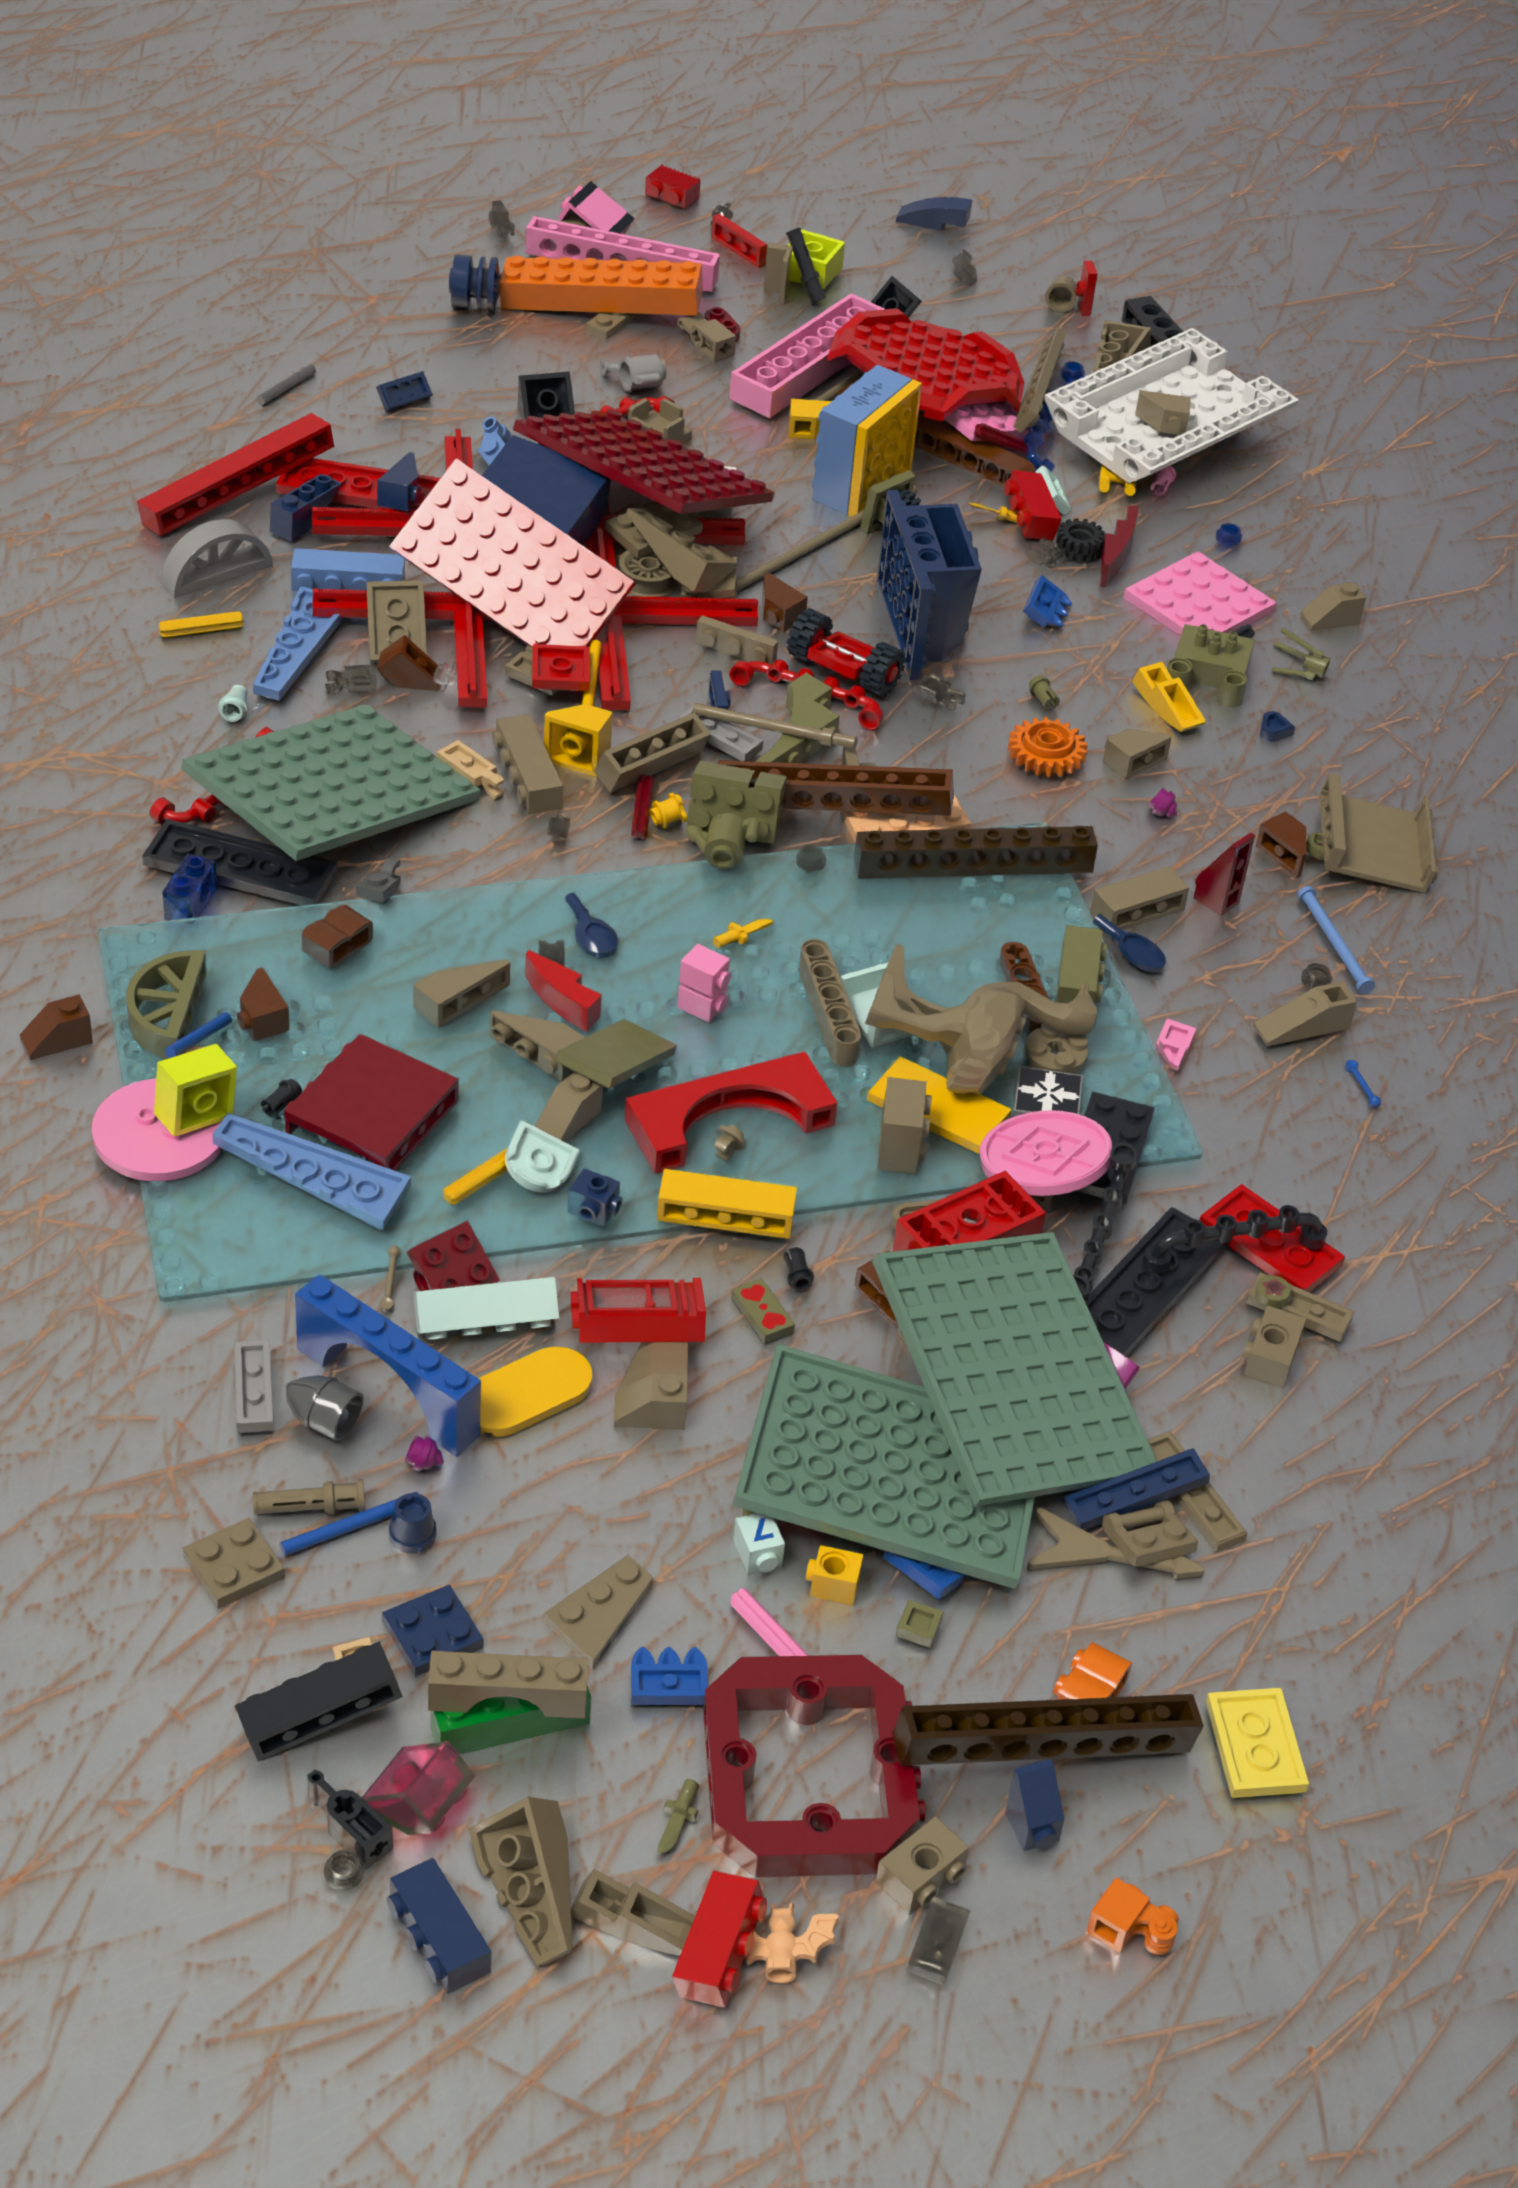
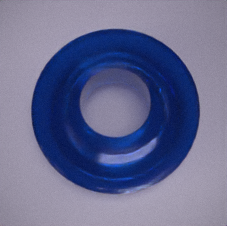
M1066 362L1064 367L1061 368L1060 376L1067 383H1072L1085 377L1084 367L1078 362Z
M1232 523L1222 524L1220 529L1216 531V540L1226 547L1238 545L1242 540L1241 529Z

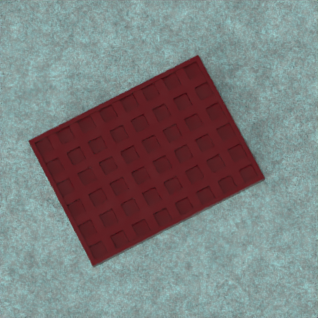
M608 409L607 412L592 411L590 414L576 412L575 415L560 413L559 416L544 415L541 418L527 416V419H517L514 423V431L680 514L772 502L775 494L774 491L766 488L764 482L745 478V473L734 469L729 470L724 467L723 462L714 459L709 460L703 457L704 454L698 450H688L683 447L682 442L666 439L657 430H647L642 427L641 422L633 419L627 420L622 417V413L616 410Z

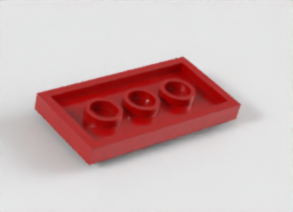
M1241 1184L1200 1215L1199 1221L1210 1227L1216 1225L1217 1218L1220 1215H1230L1237 1222L1247 1221L1248 1214L1252 1210H1261L1269 1218L1278 1216L1279 1209ZM1301 1226L1296 1227L1295 1231L1289 1234L1273 1230L1265 1232L1261 1238H1252L1248 1235L1234 1236L1233 1240L1227 1243L1230 1248L1268 1275L1281 1277L1288 1284L1307 1292H1311L1343 1266L1345 1256L1326 1242L1319 1249L1304 1247L1299 1241Z

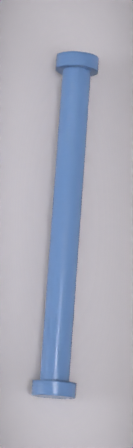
M1312 886L1301 888L1297 894L1298 899L1301 903L1307 905L1357 983L1356 989L1360 994L1370 993L1375 988V982L1371 977L1366 976L1316 899L1314 888Z

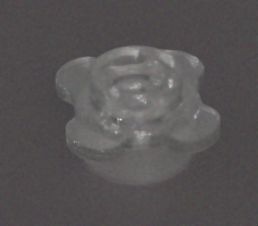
M453 659L450 660L449 664L442 661L435 671L434 683L441 685V692H445L447 686H453L457 680L458 671L455 670L456 661Z

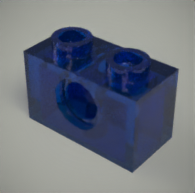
M191 854L185 856L162 892L164 920L194 927L218 889L216 861Z

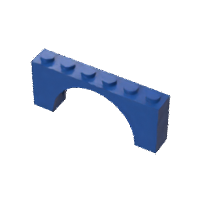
M318 1274L295 1293L298 1351L324 1367L347 1347V1343L360 1346L387 1363L406 1383L423 1411L428 1425L429 1437L434 1439L439 1446L457 1457L480 1436V1379L321 1274Z

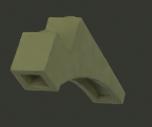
M808 673L803 674L788 684L786 708L791 713L789 723L821 730L826 727L835 729L839 733L840 716L830 710L832 705V688ZM783 733L774 746L755 762L801 763L810 756H814L826 745H821L820 741Z

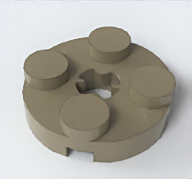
M1043 1023L1041 1028L1035 1029L1026 1038L1024 1057L1028 1058L1030 1068L1077 1075L1086 1065L1088 1039L1083 1034L1072 1035L1060 1032ZM1051 1050H1058V1053H1052Z

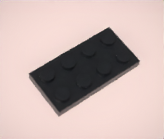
M1092 1091L1084 1116L1094 1120L1108 1132L1112 1141V1147L1118 1143H1129L1137 1151L1136 1165L1132 1170L1128 1171L1122 1190V1203L1126 1204L1155 1107ZM1110 1165L1108 1170L1098 1180L1076 1191L1102 1198L1103 1191L1110 1186L1115 1169Z

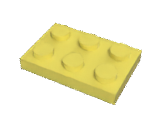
M1269 1688L1208 1693L1206 1705L1231 1798L1306 1793L1309 1782L1282 1689Z

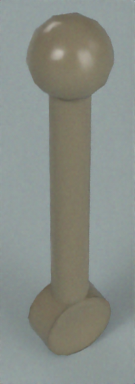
M396 1245L388 1249L390 1262L385 1297L380 1300V1308L384 1312H390L394 1308V1302L391 1297L397 1258L401 1255V1249Z

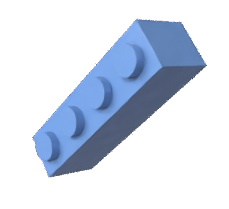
M294 548L291 564L292 591H298L301 586L310 589L322 588L323 590H367L366 582L405 581V559L397 554Z

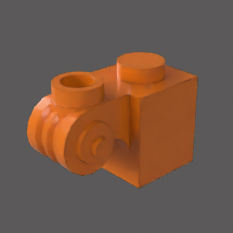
M1116 1877L1092 1909L1086 1932L1119 1953L1122 1952L1133 1935L1141 1934L1145 1936L1144 1945L1150 1953L1164 1955L1173 1947L1178 1931L1177 1923L1179 1917L1172 1908L1166 1905L1156 1907L1149 1902L1150 1898L1144 1895L1138 1887L1126 1884Z

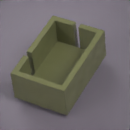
M699 761L692 777L690 798L692 799L689 803L686 827L696 825L701 827L703 831L708 832L713 817L722 813L735 814L743 820L755 817L760 823L756 841L774 844L780 828L787 776L760 772L754 787H749L755 770Z

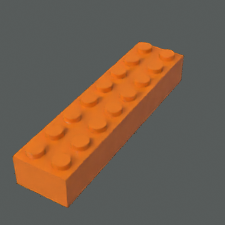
M522 256L507 257L499 280L501 309L697 315L703 293L702 263H694L692 261L676 263L666 260L646 262L640 259L621 261L619 259L596 260L594 258H586L581 260L569 257L549 259L543 256L536 258H523Z

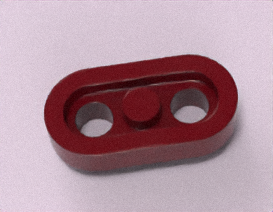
M713 307L705 312V319L707 321L717 320L736 335V342L740 339V326L723 308Z

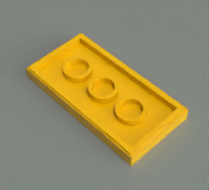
M901 1056L868 1091L867 1101L883 1108L887 1077L927 1081L926 1095H932L930 1115H924V1118L930 1119L929 1131L977 1154H980V1146L984 1137L998 1124L1009 1119L1012 1110L981 1094L950 1092L947 1089V1078Z

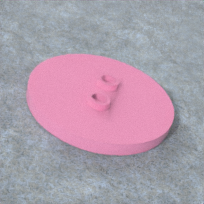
M156 1079L142 1080L124 1086L108 1096L98 1107L92 1121L94 1148L100 1159L107 1166L124 1176L144 1181L180 1179L207 1167L223 1150L213 1144V1133L221 1122L176 1137L168 1131L154 1114Z
M1052 1110L1025 1113L1003 1121L984 1137L980 1146L981 1168L988 1178L1006 1170L1029 1195L1050 1196L1069 1193L1092 1184L1108 1170L1112 1141L1108 1132L1100 1124L1083 1115Z

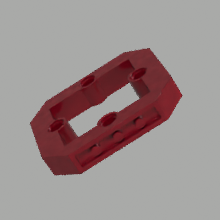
M863 1655L740 1657L705 1689L703 1721L713 1845L755 1878L877 1874L879 1861L918 1830L919 1823H925L924 1799H918L917 1790L921 1788L920 1766H900L892 1735L902 1707L912 1706L911 1701H905L904 1686ZM870 1708L874 1746L869 1773L874 1783L879 1786L882 1818L841 1819L840 1813L835 1807L826 1803H816L806 1808L802 1820L747 1821L744 1791L753 1783L757 1753L755 1747L749 1741L740 1738L738 1711L787 1710L788 1716L792 1721L799 1725L807 1726L820 1721L824 1715V1709ZM816 1829H821L826 1832H818L816 1831Z

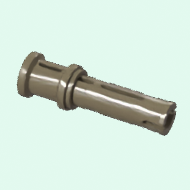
M363 1478L358 1479L356 1483L334 1484L333 1481H327L323 1483V1487L253 1492L254 1516L258 1514L324 1509L325 1513L334 1514L336 1510L358 1508L360 1512L366 1510Z

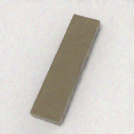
M1171 1431L1147 1439L1157 1461L1185 1451ZM1210 1483L1173 1496L1215 1553L1246 1541L1248 1533Z

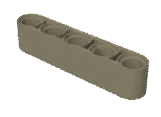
M819 939L806 940L801 946L799 974L829 1057L836 1065L842 1067L852 1066L857 1062L861 1041L859 1026L829 946Z

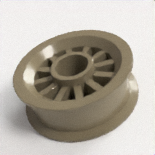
M628 550L621 555L619 559L621 572L635 582V586L629 593L630 595L637 597H665L676 590L678 581L673 578L655 552L638 559Z

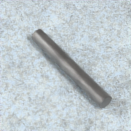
M309 364L258 395L257 402L260 405H264L316 373L315 366Z

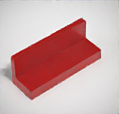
M719 213L713 216L711 238L758 269L766 266L767 244L722 214Z

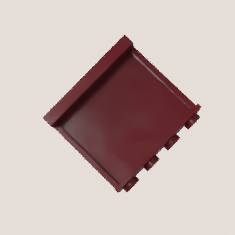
M359 1034L351 1043H347L343 1047L341 1053L332 1062L325 1065L322 1073L313 1082L311 1081L306 1085L304 1091L295 1101L288 1103L283 1115L285 1119V1132L292 1134L300 1126L374 1161V1164L395 1171L458 1103L459 1078L365 1035Z

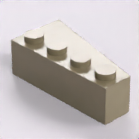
M1104 320L1094 372L1149 348L1151 328Z

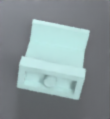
M888 963L850 972L840 977L859 1029L872 1048L915 1036L909 1032L894 1028H878L865 1024Z

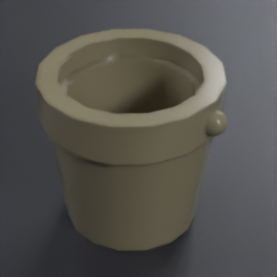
M1067 275L1058 276L1052 281L1045 294L1046 304L1051 310L1063 313L1069 312L1073 308L1077 299L1075 281Z

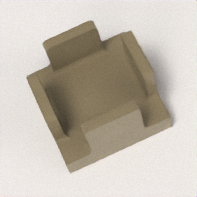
M645 398L629 407L628 419L641 422L643 428L657 430L663 434L662 437L680 441L683 445L692 440V430L684 427L683 408L664 398L660 401V413L654 410L649 412V400Z

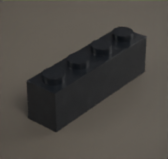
M379 1641L370 1646L360 1647L354 1653L334 1662H326L319 1666L318 1669L300 1677L290 1678L281 1685L266 1692L251 1695L245 1701L236 1704L235 1708L257 1761H261L398 1700L403 1696Z

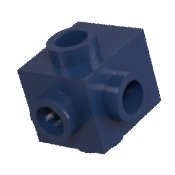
M583 1168L569 1188L568 1213L604 1227L612 1215L616 1216L622 1206L623 1198L619 1196L620 1181Z

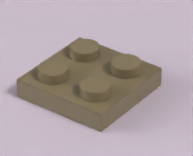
M250 1517L183 1547L184 1559L217 1608H221L285 1578L284 1567Z

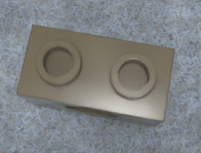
M1267 1305L1263 1317H1256L1250 1333V1336L1255 1337L1254 1342L1247 1340L1241 1360L1247 1361L1244 1375L1284 1388L1302 1336L1306 1318Z
M935 1816L879 1861L876 1884L910 1914L920 1905L923 1907L928 1906L938 1895L939 1889L948 1882L954 1884L964 1875L967 1869L966 1860L969 1847ZM919 1866H927L931 1869H923Z

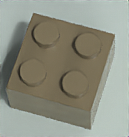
M887 1077L880 1129L878 1170L916 1174L918 1161L925 1160L926 1142L921 1141V1138H928L930 1119L924 1118V1115H930L932 1095H926L927 1081Z

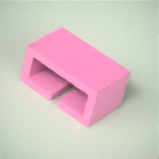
M697 944L680 963L679 982L682 984L678 990L677 1008L707 1022H710L718 1013H723L729 1002L727 986L731 979V973H729L730 958Z

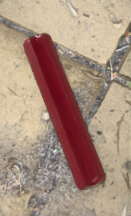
M984 423L975 426L974 435L979 439L1028 459L1037 456L1038 446Z
M642 774L638 777L631 836L634 839L640 838L643 840L647 837L649 810L651 809L654 778L651 775L646 776Z

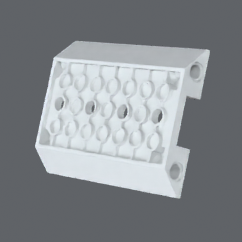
M1194 328L1045 395L1046 404L1058 432L1128 483L1151 475L1297 405L1299 399L1265 376H1260L1248 383L1239 379L1225 369L1227 351ZM1139 390L1191 397L1186 433L1182 435L1162 433L1137 417L1135 412Z

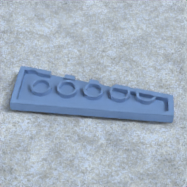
M230 1113L226 1114L213 1133L214 1145L381 1230H384L411 1186V1176Z

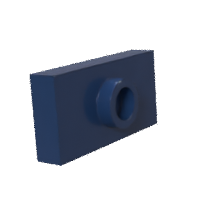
M424 371L383 383L376 387L385 412L433 396Z
M721 670L711 671L708 690L710 704L713 707L728 710L731 704L730 691H725Z

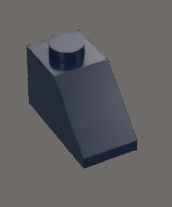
M1051 1759L1014 1769L1005 1814L1023 1851L1036 1847L1039 1849L1048 1848L1060 1840L1064 1814L1055 1768Z

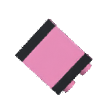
M592 181L584 187L580 185L574 191L572 197L568 196L560 206L563 210L558 217L562 221L571 211H574L591 227L625 234L635 219Z

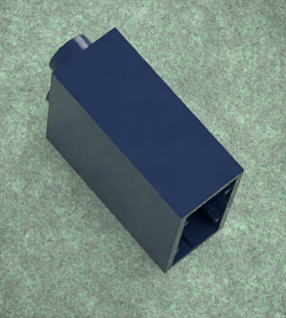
M515 435L511 436L482 474L488 481L582 546L585 545L606 515L611 483L610 478L542 444L533 443Z

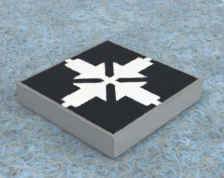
M1019 1066L1013 1117L1025 1113L1048 1110L1079 1114L1083 1075Z

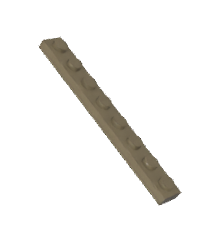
M1059 327L1041 348L1013 425L1020 433L1027 426L1032 428L1040 418L1038 414L1044 406L1042 403L1045 400L1046 392L1051 386L1049 382L1055 375L1053 372L1058 366L1056 362L1062 354L1060 352L1065 346L1063 341L1066 333Z

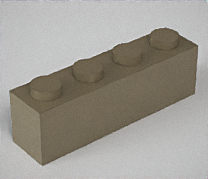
M694 712L604 751L594 772L609 793H613L637 782L638 777L642 774L646 776L653 775L700 754L711 734Z
M525 714L496 719V731L492 732L493 745L495 749L500 750L501 763L503 767L508 768L509 780L511 785H515L517 788L519 803H524L528 814L563 809V784L531 715Z

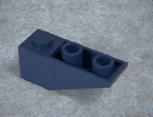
M319 474L272 502L270 507V532L291 542L308 532L312 527V508L327 507L341 489L342 483L328 475Z

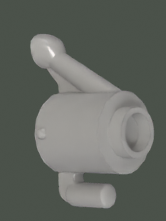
M657 354L627 356V358H622L620 363L600 360L601 375L604 376L611 372H618L623 389L629 393L635 390L660 387L667 375L665 362Z

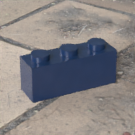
M430 1858L390 1878V1896L386 1898L388 1907L395 1919L401 1918L406 1925V1936L415 1951L420 1949L426 1958V1970L434 1983L440 1981L446 1993L449 1994L491 1973L492 1951L434 1858Z

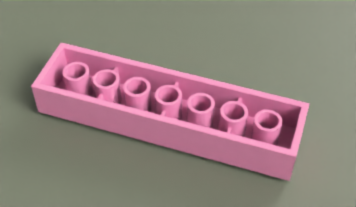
M852 293L731 372L729 399L764 417H773L789 406L791 399L801 398L851 363L843 356L827 361L835 332L858 312L885 309Z

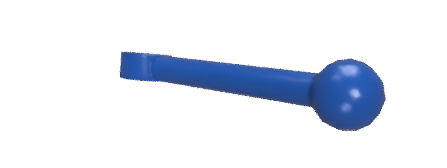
M1348 1060L1345 1070L1353 1073L1368 1096L1369 1105L1372 1108L1379 1107L1381 1099L1378 1096H1374L1357 1070V1061Z

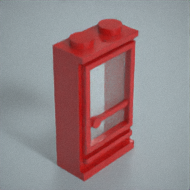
M577 1278V1291H570L572 1329H578L579 1343L705 1342L706 1307L701 1278H692V1282H684V1279L674 1282V1279L586 1280V1283H583L582 1278Z

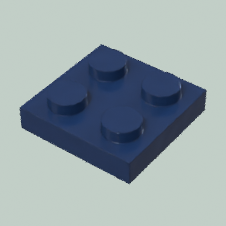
M450 1584L382 1612L384 1626L415 1677L429 1671L431 1651L473 1653L483 1648V1637Z

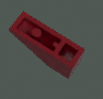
M1250 832L1232 844L1205 870H1202L1195 879L1196 888L1193 898L1220 916L1240 903L1255 839L1253 833Z

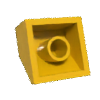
M588 704L547 712L544 720V745L553 764L597 778L594 770L603 752L611 749L613 712Z

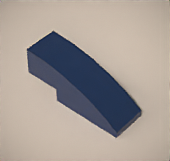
M936 197L915 201L901 207L896 217V222L938 231L942 230L944 224L965 228L971 215L972 199Z

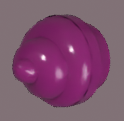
M1162 788L1147 804L1152 809L1151 813L1159 817L1165 815L1167 817L1177 816L1176 796L1171 790L1167 792Z
M416 1435L410 1444L405 1458V1462L412 1465V1469L418 1472L423 1469L429 1470L433 1466H441L444 1463L442 1453L437 1449L436 1441L429 1436L421 1438Z

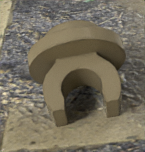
M733 1125L719 1126L716 1130V1134L719 1137L714 1144V1148L718 1150L715 1154L717 1157L727 1162L733 1155L734 1150L741 1151L745 1148L744 1133Z

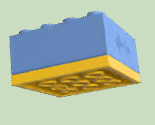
M876 365L858 381L852 383L847 390L838 395L831 403L821 409L818 417L820 427L816 438L818 447L814 460L816 468L815 477L812 481V500L852 517L865 509L870 487L890 479L894 475H899L907 470L911 471L922 388L921 382Z

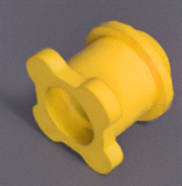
M673 792L669 793L668 799L662 802L657 800L652 802V809L649 810L653 823L656 826L660 825L663 829L668 828V824L681 820L684 823L688 817L680 795H675Z

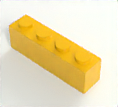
M664 1169L658 1196L657 1221L790 1239L797 1187Z

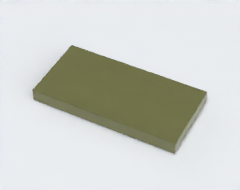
M622 1019L558 1050L555 1061L609 1089L675 1055L677 1045L626 1019Z

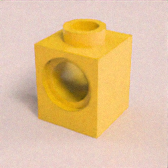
M820 1545L817 1559H809L805 1580L812 1581L810 1597L853 1606L861 1574L863 1554Z

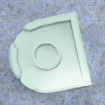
M521 1120L506 1150L505 1164L512 1178L521 1186L534 1192L547 1193L559 1189L565 1183L580 1150Z

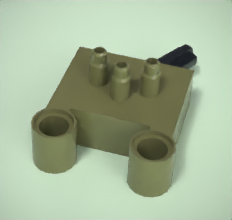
M1184 624L1175 656L1169 660L1167 670L1172 679L1178 677L1181 679L1187 691L1190 682L1219 688L1218 701L1227 707H1238L1242 704L1247 684L1246 674L1255 639L1251 638L1254 637L1255 632L1250 624L1241 626L1229 632V634L1210 630L1205 624H1201L1199 627Z

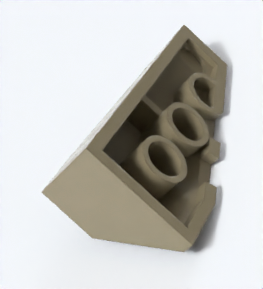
M628 508L626 512L673 578L683 584L682 588L689 593L710 592L738 564L711 545L706 548L694 543L695 536L677 530L673 531L671 523L645 509Z
M688 1342L640 1343L615 1394V1427L685 1430Z
M526 1797L469 1828L478 1867L484 1877L491 1879L498 1891L496 1895L501 1906L508 1908L516 1921L515 1930L536 1965L544 1966L573 1951L568 1838L558 1801Z

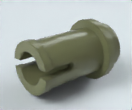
M1036 676L1030 681V693L1038 698L1046 711L1051 710L1048 703L1053 709L1059 705L1060 698L1051 689L1049 679L1043 676Z

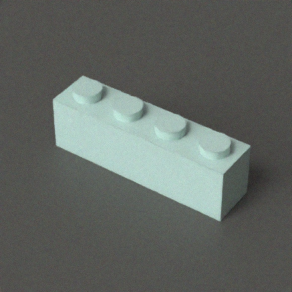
M555 1277L413 1292L417 1333H426V1340L447 1338V1331L461 1329V1336L482 1334L481 1327L495 1326L496 1332L517 1330L516 1323L530 1322V1328L551 1326L550 1319H559Z

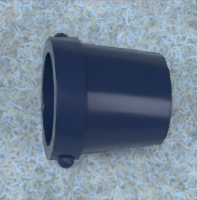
M407 1493L396 1500L389 1525L390 1542L394 1548L404 1553L415 1554L428 1550L434 1544L437 1537L436 1522L433 1519L431 1503L422 1494Z

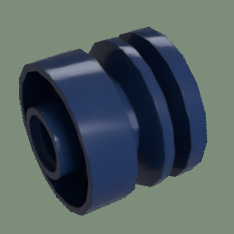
M455 254L453 267L450 268L449 293H451L452 308L468 309L471 299L476 298L478 310L483 309L484 299H487L488 311H495L496 302L500 295L499 280L501 272L499 270L498 258L491 257L489 268H486V257L481 256L477 268L474 267L472 255Z

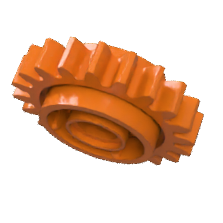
M1034 717L1032 724L1023 720L1022 726L1015 725L1014 731L1010 732L1007 751H1010V759H1016L1015 765L1025 764L1024 771L1026 772L1032 769L1037 776L1045 773L1047 777H1051L1053 773H1056L1059 777H1062L1063 771L1073 774L1074 768L1080 769L1081 763H1085L1088 743L1085 742V735H1078V728L1069 729V722L1063 725L1059 719L1050 721L1048 717H1044L1043 720L1039 721Z

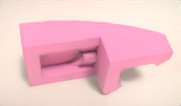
M1166 1019L1157 1040L1156 1048L1170 1067L1178 1071L1194 1040L1197 1028Z

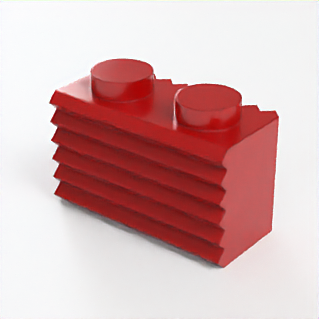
M662 164L646 176L645 194L686 210L689 208V205L691 206V204H694L699 199L701 180L699 177L696 179L695 176H688L687 173H680L679 170H672L671 167H664Z

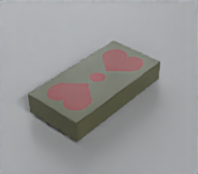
M762 1278L732 1289V1299L764 1344L794 1333V1322Z

